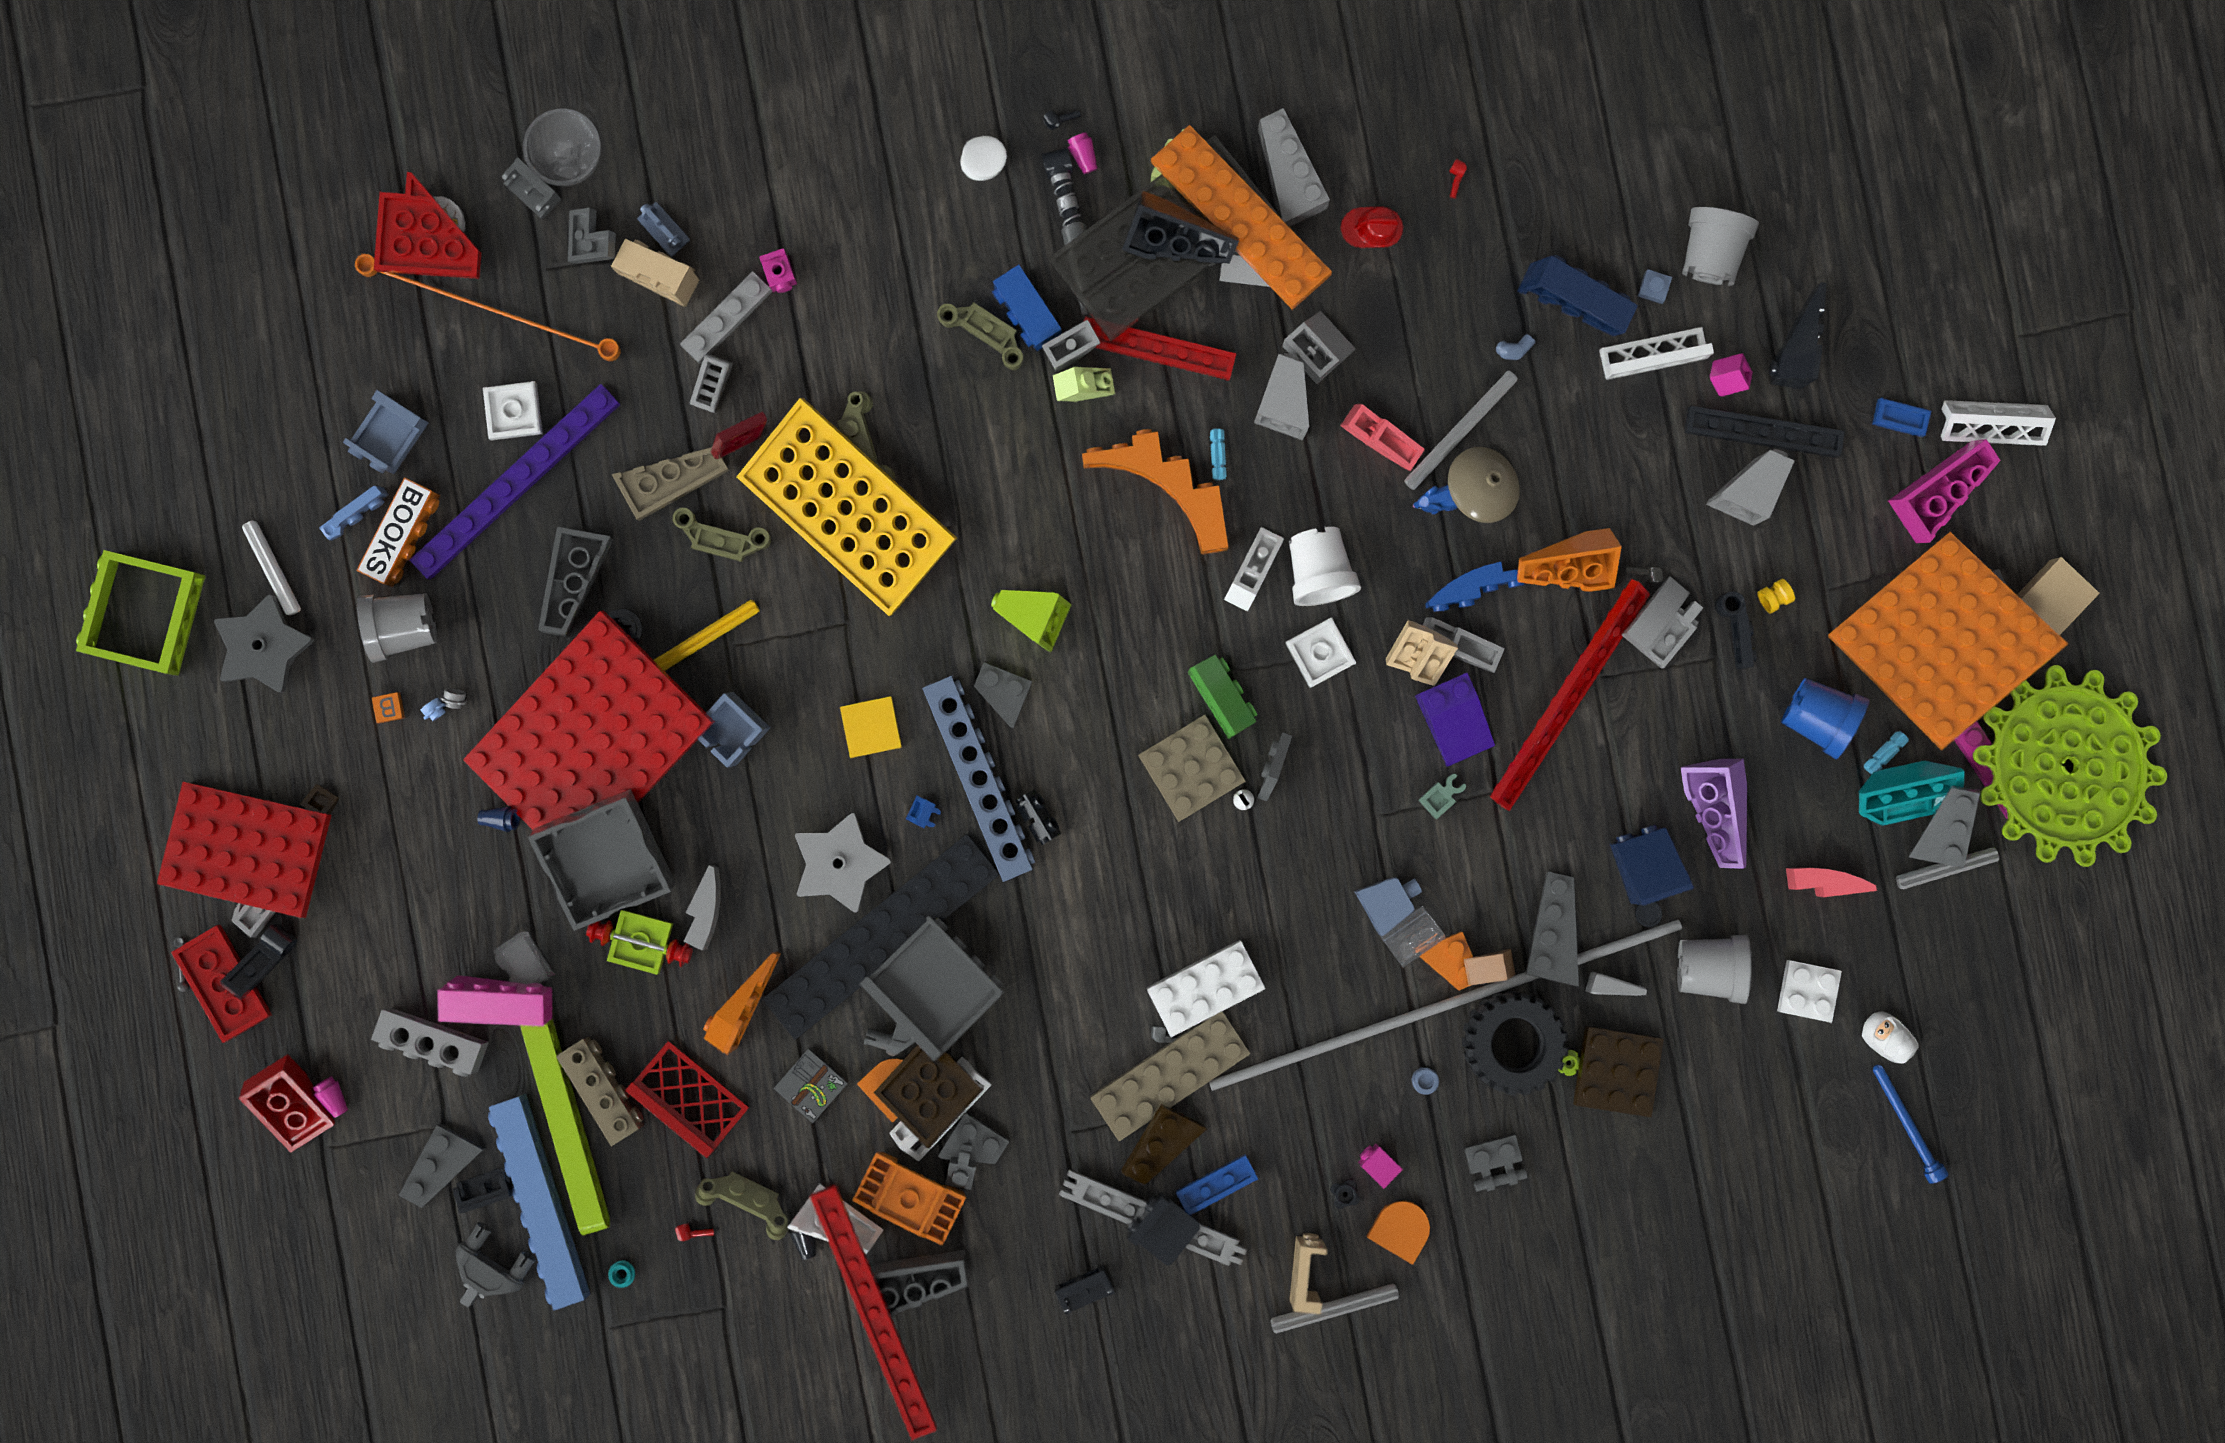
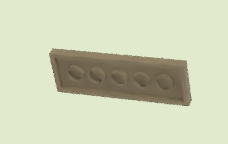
M1223 1011L1200 1022L1173 1042L1167 1044L1090 1095V1099L1118 1141H1121L1151 1121L1161 1104L1169 1108L1250 1055V1052Z

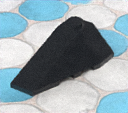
M1142 191L1122 250L1145 259L1164 257L1180 261L1182 258L1196 259L1198 262L1230 264L1239 243V238L1169 200Z

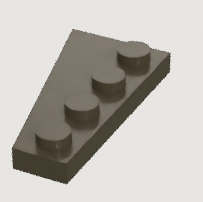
M711 447L685 454L675 459L659 461V463L637 467L631 471L615 473L612 476L635 518L640 521L730 471L723 458L715 460L711 454Z

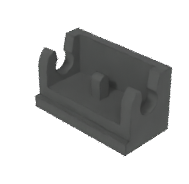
M517 157L514 160L515 162L502 175V178L505 180L504 185L543 220L562 199Z

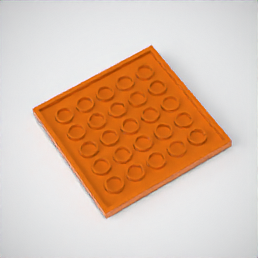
M1951 532L1828 635L1941 750L2068 644Z

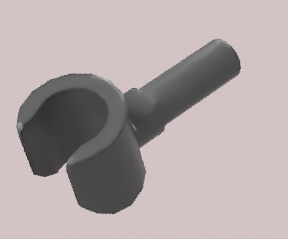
M1152 1026L1151 1038L1156 1042L1171 1043L1176 1039L1166 1036V1027Z

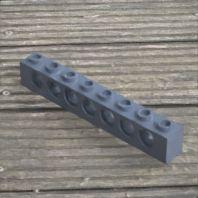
M950 676L923 687L926 699L1002 881H1007L1033 870L1031 864L1036 863L1030 848L1025 850L1021 840L1025 839V835L1020 824L1015 826L1011 816L1015 815L1010 800L1005 801L1001 792L1005 790L1000 776L995 777L991 768L995 764L990 752L984 753L981 744L985 740L980 728L974 729L971 719H974L975 716L970 704L964 705L961 695H964L965 692L960 680L954 681V678ZM947 699H955L957 702V708L952 713H946L943 709V704ZM957 723H965L967 726V733L963 737H956L953 733V728ZM970 746L975 747L977 750L976 759L966 761L963 756L964 750ZM982 770L986 772L988 778L984 785L978 786L974 783L973 776L977 771ZM990 794L994 795L998 800L997 806L992 810L986 809L983 804L984 798ZM1000 818L1004 819L1008 824L1007 831L1003 834L996 833L993 828L994 822ZM1007 843H1014L1018 848V853L1014 858L1006 857L1003 852V848Z

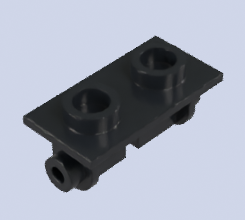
M1035 789L1015 800L1018 804L1016 808L1025 822L1034 818L1035 822L1028 827L1036 841H1040L1041 845L1061 834L1056 819L1050 816L1045 807L1046 804L1043 797Z

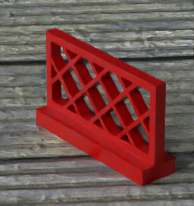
M669 1041L625 1090L706 1158H709L716 1147L749 1109L747 1105ZM669 1049L677 1055L678 1067L663 1068L662 1057ZM681 1059L689 1066H682ZM659 1062V1069H653ZM693 1068L698 1072L697 1084L683 1085L682 1069ZM678 1070L679 1086L664 1087L663 1071ZM660 1072V1088H649L642 1081L648 1073ZM701 1075L709 1082L702 1083ZM714 1085L718 1089V1100L703 1102L702 1086ZM699 1086L700 1102L684 1104L683 1088ZM680 1088L681 1104L669 1105L665 1102L664 1090ZM660 1090H661V1097H659V1096H658L655 1092H653V1091H660ZM721 1092L729 1099L722 1100ZM734 1102L741 1110L735 1117L723 1119L722 1103ZM719 1103L720 1119L705 1121L703 1105ZM700 1105L701 1121H688L685 1118V1107ZM681 1107L682 1115L674 1108ZM724 1121H731L724 1129ZM720 1122L721 1134L715 1141H712L706 1136L705 1123ZM701 1124L702 1131L694 1125Z

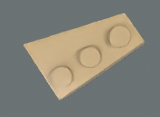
M627 239L624 240L611 265L616 273L686 307L699 282L692 267L673 260L663 252L652 251L646 244L636 239L634 242Z

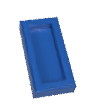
M1880 398L1877 402L1872 425L1924 437L1926 436L1931 410Z

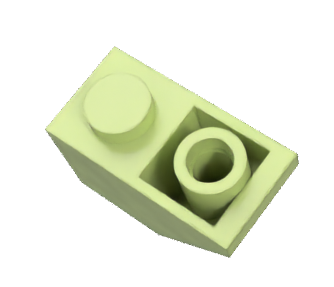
M1073 367L1053 375L1057 401H1081L1115 394L1110 368Z

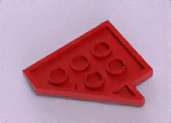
M407 172L405 194L380 192L374 258L375 271L480 279L482 253L413 173Z

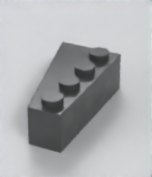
M557 527L539 622V631L569 637L613 542L610 536Z

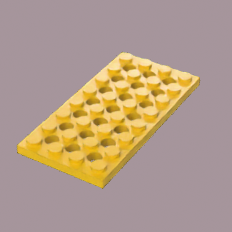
M800 398L737 475V478L888 616L893 615L957 539L954 534L804 398ZM802 428H807L811 434L810 440L807 443L802 442L799 438V432ZM822 445L827 446L830 451V456L827 460H822L818 455V450ZM788 447L795 454L793 461L790 463L783 457V452ZM840 463H845L849 468V474L845 478L841 477L837 472ZM806 465L811 466L814 471V475L810 480L805 479L802 474V470ZM771 467H774L779 474L775 482L770 481L767 476V472ZM860 480L868 484V492L865 495H861L857 491V483ZM825 482L831 484L833 488V493L830 497H825L822 494L821 487ZM789 485H794L797 488L798 494L795 499H790L787 496L786 490ZM879 498L887 501L888 508L884 513L879 512L876 508V501ZM844 500H848L852 505V511L848 515L844 514L840 508ZM809 502L814 503L817 507V512L813 517L809 516L805 511V507ZM899 515L907 520V526L904 530H899L895 525V519ZM863 517L868 518L871 522V529L868 532H864L860 528V520ZM828 519L836 524V530L833 534L827 533L824 528L825 522ZM917 533H922L926 537V545L923 548L916 546L914 542V537ZM882 535L888 536L891 541V545L887 550L882 549L879 545V538ZM846 537H851L855 541V548L851 552L844 548L843 543ZM902 552L906 553L910 558V563L907 567L901 566L898 562V556ZM866 554L871 555L874 559V566L871 569L863 565V557ZM884 572L892 574L894 581L891 586L883 584L882 575Z

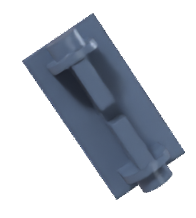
M657 202L651 206L647 203L641 207L640 211L642 214L637 218L638 221L671 257L690 241L687 235Z

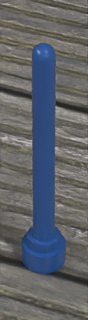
M1875 1065L1873 1072L1925 1164L1923 1168L1926 1179L1930 1184L1945 1179L1949 1175L1945 1166L1940 1164L1938 1160H1934L1884 1068L1881 1065Z

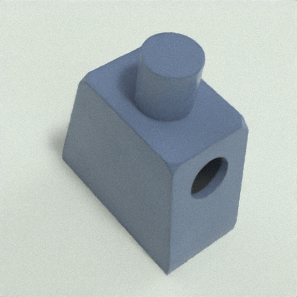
M1392 877L1354 892L1377 933L1383 936L1415 910L1410 899L1422 893V890L1415 879L1401 885L1397 877Z

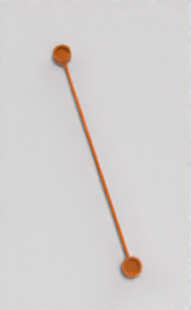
M362 254L356 258L355 268L360 274L371 277L377 273L374 270V258L371 255ZM380 272L598 348L599 355L607 361H614L620 356V346L613 339H603L598 345L395 273Z

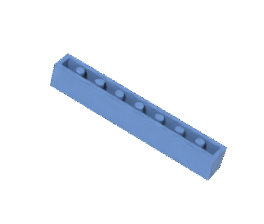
M523 1094L489 1107V1122L496 1129L498 1135L496 1138L497 1147L500 1152H503L506 1160L504 1163L505 1172L509 1178L511 1177L514 1185L512 1189L513 1197L520 1204L522 1210L520 1215L521 1222L524 1228L528 1229L530 1235L529 1247L532 1253L536 1254L538 1260L537 1272L539 1277L544 1279L547 1288L545 1289L546 1300L549 1304H552L553 1310L583 1301L590 1295V1291L527 1095Z

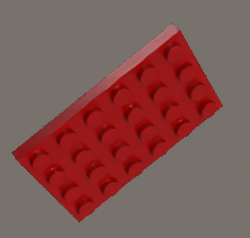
M182 782L157 884L306 918L332 815L189 782Z

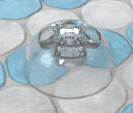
M553 109L541 114L530 124L523 140V154L530 170L542 181L555 186H573L585 181L597 168L601 157V141L595 126L586 116L570 109Z

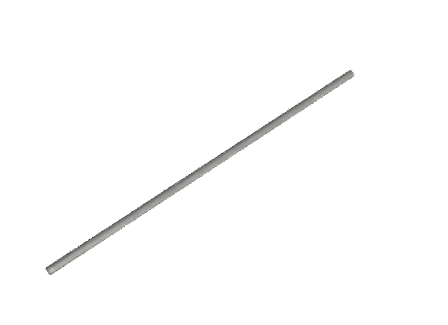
M1675 920L1577 954L1578 965L1682 929V925L1679 920ZM1524 972L1508 980L1498 981L1221 1076L1209 1081V1084L1213 1091L1539 978L1525 975Z

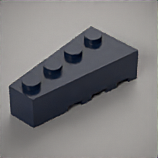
M1557 255L1530 263L1517 290L1518 292L1526 295L1530 291L1539 295L1537 301L1546 305L1548 303L1562 306L1561 312L1574 317L1583 316L1584 323L1609 335L1616 336L1626 332L1638 307L1637 304L1630 301L1631 298L1628 295L1612 291L1607 283L1593 280L1588 277L1586 271L1567 265V261Z

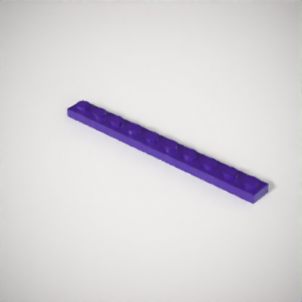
M600 384L415 554L410 561L427 579L431 580L621 404Z

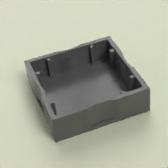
M631 789L536 827L528 836L543 870L554 884L557 898L573 931L607 918L620 909L637 906L671 892L675 884L670 869Z

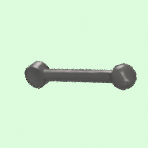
M182 937L174 940V946L177 948L186 944L185 939ZM179 968L180 983L177 988L180 992H185L189 986L185 982V976Z

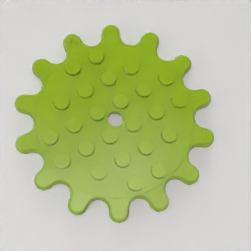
M2051 666L2045 673L2043 689L2036 690L2025 680L2011 692L2014 701L2012 710L2003 711L2000 708L1993 707L1983 716L1985 723L1994 730L1995 741L1990 746L1983 745L1977 747L1972 755L1976 763L1988 766L1993 774L1992 783L1981 790L1979 799L1988 806L2002 804L2008 813L2007 821L2002 827V835L2008 840L2014 841L2021 838L2025 833H2031L2036 839V856L2043 862H2052L2056 858L2059 849L2067 846L2072 850L2075 861L2083 867L2092 866L2096 860V846L2103 841L2107 842L2118 853L2128 852L2131 848V840L2126 830L2128 823L2132 820H2138L2144 824H2151L2157 817L2155 808L2145 799V791L2149 786L2162 785L2167 780L2165 769L2151 764L2147 759V751L2151 746L2159 742L2160 732L2154 726L2143 728L2136 726L2132 720V713L2138 705L2137 696L2128 691L2123 692L2116 699L2108 698L2103 691L2104 676L2098 670L2087 672L2082 683L2075 686L2068 682L2065 670L2061 666ZM2067 759L2073 763L2071 773L2066 771L2065 766H2062Z

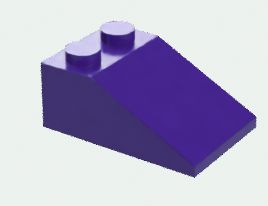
M1468 673L1415 695L1447 767L1495 746L1478 695Z

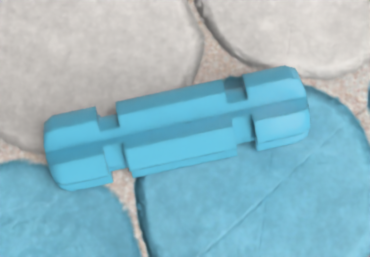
M1212 429L1210 431V441L1212 442L1211 463L1214 466L1212 468V478L1214 480L1226 479L1223 429Z
M1901 731L1895 732L1890 737L1891 741H1886L1873 755L1874 758L1869 759L1864 764L1866 771L1872 774L1875 771L1881 770L1882 765H1886L1900 751L1899 748L1908 742L1909 739Z

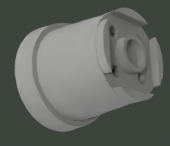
M1711 207L1692 208L1688 224L1691 227L1682 274L1687 276V273L1690 272L1694 274L1692 279L1722 285L1723 280H1729L1728 285H1734L1748 242L1754 238L1759 222L1752 217L1729 210Z
M427 593L377 597L375 594L358 596L357 615L365 651L372 663L389 659L390 655L437 643L436 622H433L432 613L434 612Z
M1731 935L1729 939L1680 940L1678 948L1679 967H1677V983L1680 992L1728 998L1729 1002L1746 1004L1749 995L1751 972L1750 944L1747 935Z

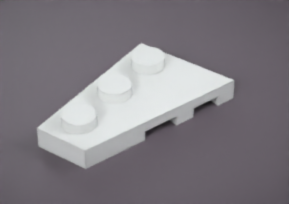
M819 1184L817 1188L814 1190V1192L822 1190L825 1187ZM809 1197L788 1228L828 1241ZM844 1202L863 1250L867 1254L883 1232V1229Z

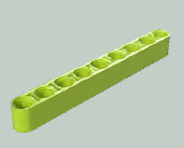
M553 1019L544 1026L520 1025L578 1229L582 1235H587L609 1228V1213L571 1081L556 1057L562 1053Z

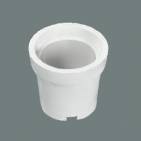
M1325 527L1326 532H1317V529H1311L1291 538L1292 541H1289L1295 585L1292 588L1294 604L1312 606L1330 603L1347 598L1361 590L1357 574L1352 572L1339 528Z

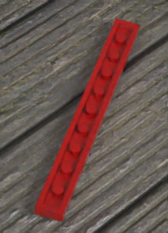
M1631 579L1627 587L1622 591L1618 601L1608 612L1605 621L1594 634L1593 639L1579 657L1571 673L1566 677L1564 684L1551 700L1549 707L1538 720L1536 727L1523 743L1515 759L1510 763L1508 770L1495 786L1490 798L1502 808L1508 811L1511 810L1623 637V632L1633 622L1650 596V593L1640 582Z
M835 1184L810 1195L812 1204L911 1440L937 1431L935 1419L837 1185Z

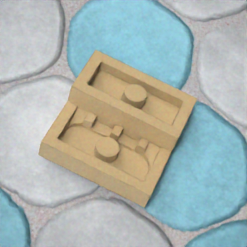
M1408 620L1386 657V665L1408 671L1411 674V679L1435 686L1458 646L1440 633Z

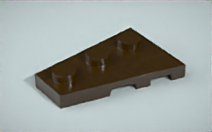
M1161 1104L1122 1167L1123 1175L1146 1185L1204 1133L1207 1128L1205 1125Z

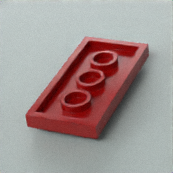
M221 925L214 926L171 952L222 1043L230 1041L272 1016L257 987L241 1001L220 984V981L241 961Z

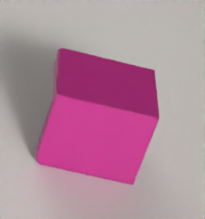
M1741 353L1714 361L1710 380L1718 395L1725 396L1750 389L1753 372L1744 354Z

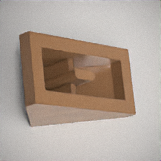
M1511 949L1464 959L1468 985L1504 981L1516 975Z

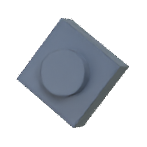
M1647 269L1637 296L1662 304L1665 301L1672 277Z

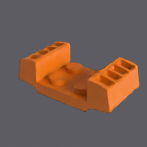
M882 1151L876 1152L852 1201L920 1237L927 1238L943 1246L966 1199L965 1193L954 1186L947 1185L945 1187L897 1163L898 1158Z

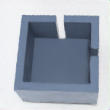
M734 692L724 693L706 713L715 722L698 740L706 748L716 746L719 743L721 746L714 747L710 752L729 768L736 766L752 749L750 746L755 745L771 727Z

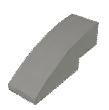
M1668 577L1639 611L1622 636L1641 652L1647 650L1690 593L1674 579Z
M1433 617L1425 618L1423 626L1440 633L1457 644L1458 649L1453 658L1495 673L1504 648Z
M715 865L708 866L686 911L687 914L695 917L684 942L702 951L708 949L719 915L721 882L719 867Z

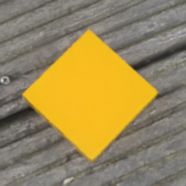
M891 696L840 707L850 758L902 748Z

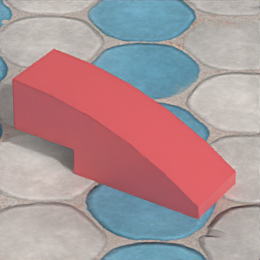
M1354 404L1340 425L1366 445L1409 471L1412 470L1425 450L1388 420L1381 419L1363 404Z
M1786 868L1789 889L1815 888V894L1818 897L1877 891L1876 885L1848 873L1819 868Z

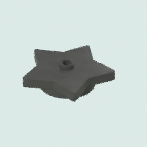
M273 595L266 596L247 616L214 620L227 648L220 680L223 682L256 678L275 691L285 693L290 666L295 658L315 641L313 637L286 623L279 603Z

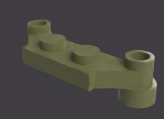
M974 302L970 307L956 308L952 304L940 306L937 311V317L943 326L948 328L961 326L1002 353L1004 365L1011 370H1017L1022 365L1023 354L1015 341V335L1017 334L1015 329ZM946 316H953L951 320H945ZM1012 357L1018 359L1015 363L1009 362V359Z
M862 391L852 392L848 396V404L842 419L837 421L839 430L886 474L895 480L893 469L878 463L864 417V413L869 412L873 406L872 397Z
M679 508L673 514L674 524L686 533L692 542L691 548L694 550L743 562L744 557L768 548L771 543L770 534L763 528H754L749 533V536L700 524L697 522L694 513L687 508ZM689 517V522L683 524L684 518ZM761 536H764V537H765L764 542L761 543V544H758V539H759Z
M732 1171L729 1176L704 1179L696 1188L695 1199L700 1205H711L716 1198H720L766 1220V1233L771 1239L780 1240L787 1234L788 1220L777 1201L778 1193Z

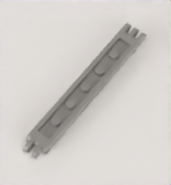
M1070 1169L1067 1175L1076 1179L1074 1183L1065 1179L1063 1185L1071 1188L1072 1191L1068 1192L1061 1189L1059 1193L1064 1198L1129 1225L1135 1217L1140 1218L1146 1211L1144 1206L1148 1202ZM1200 1224V1230L1185 1247L1230 1266L1231 1261L1240 1265L1243 1262L1242 1258L1234 1255L1235 1251L1246 1255L1247 1252L1246 1248L1238 1245L1240 1240L1203 1224Z

